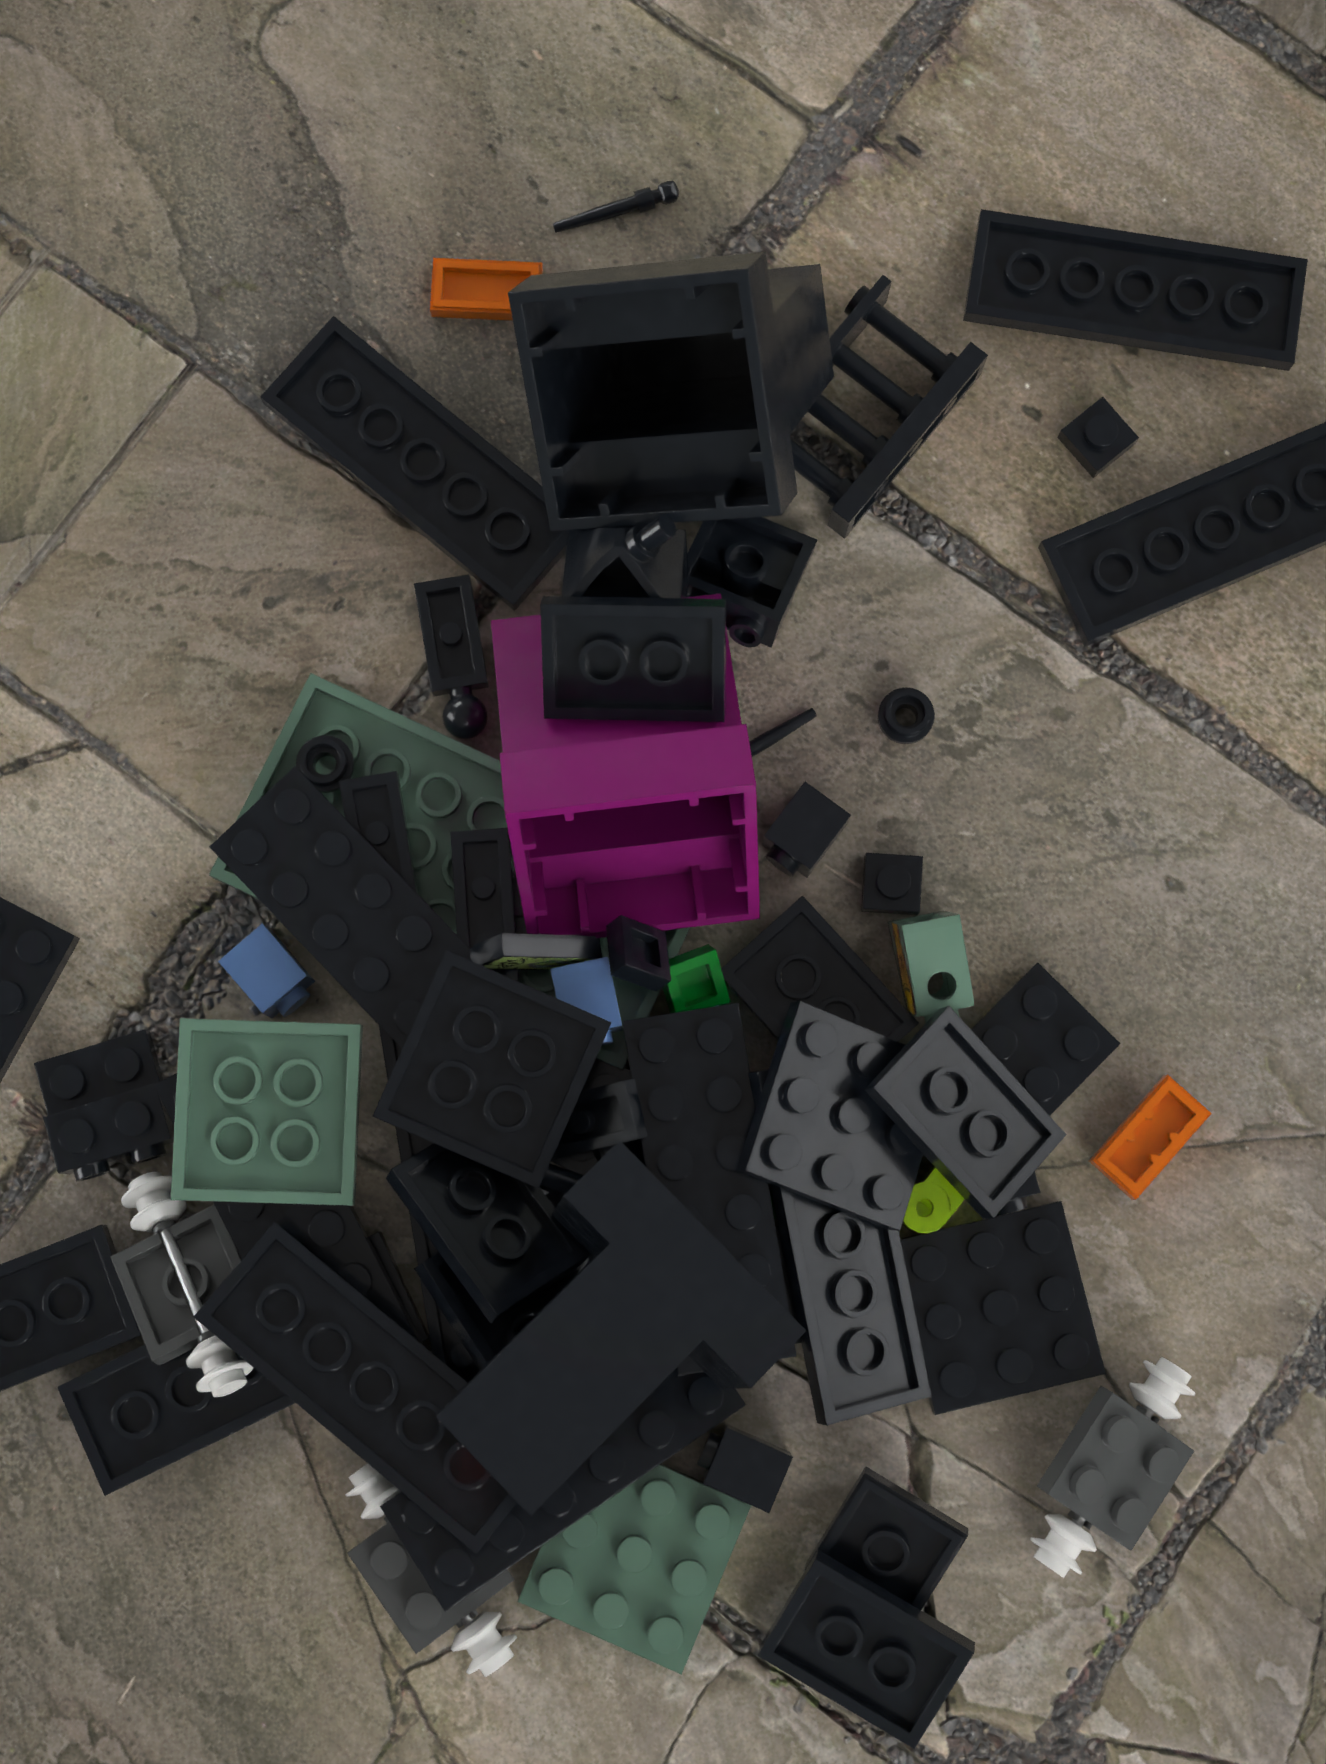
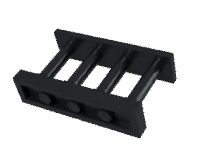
M884 275L880 277L871 289L864 285L855 293L844 311L848 317L829 339L833 366L838 367L899 414L897 421L902 425L890 439L884 435L877 438L821 394L808 410V413L864 455L862 462L867 467L855 481L849 476L843 480L791 439L795 471L830 497L828 504L833 508L831 509L828 526L844 539L979 378L988 357L984 351L972 342L966 346L958 357L952 352L946 355L883 306L887 302L892 282ZM868 324L933 373L931 380L936 384L924 398L918 393L912 397L849 348Z

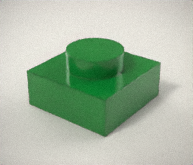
M707 944L669 959L671 982L662 988L670 1013L717 1005L721 1006L731 1002L715 948Z

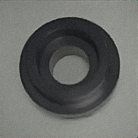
M908 687L899 688L887 694L878 710V723L882 732L890 740L900 744H912L922 740L930 732L935 718L934 708L930 699L921 691ZM902 708L910 709L915 714V723L910 726L901 725L896 720V711Z
M321 735L308 740L301 747L296 758V767L321 793H331L340 789V780L352 777L354 758L350 749L342 740L329 735ZM324 756H331L336 760L335 769L326 775L319 774L316 771L318 760Z

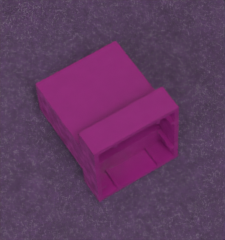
M721 594L687 597L696 599H722ZM541 615L491 620L503 752L499 754L504 810L527 934L584 935L605 938L607 937L606 925L620 915L662 931L760 919L756 780L747 724H742L727 628L726 714L724 722L544 719Z

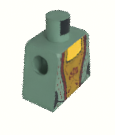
M938 911L887 921L905 1007L912 1015L916 1017L924 1016L926 1024L940 1008L950 1006L959 1016L958 1009L974 1006L960 914ZM940 972L943 978L942 987L938 992L929 994L928 982L934 974Z

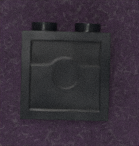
M763 517L703 521L687 553L689 571L687 597L721 594L722 599H726V628L729 630L730 637L736 643L745 647H756L761 643L772 648L789 611L797 587L812 557L817 539Z
M144 1029L34 1063L48 1116L43 1117L59 1174L70 1175L74 1173L76 1182L84 1181L111 1172L109 1162L130 1156L132 1164H139L167 1155L164 1145L174 1143V1124L154 1087L155 1084L163 1080L150 1031Z

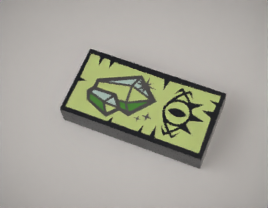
M501 933L470 948L471 961L489 969L550 970V968L602 958L600 938L584 935Z

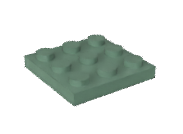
M180 1018L171 1200L355 1205L363 1025Z
M660 1464L542 1545L517 1602L682 1675L751 1505L707 1486L700 1480Z

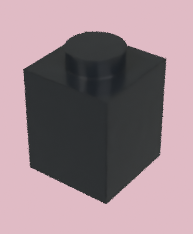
M805 781L764 835L762 845L769 850L765 857L775 867L789 876H793L798 871L808 878L846 827L851 814Z
M725 1423L721 1435L713 1432L709 1433L697 1465L706 1469L702 1477L703 1484L770 1513L793 1456L785 1449Z

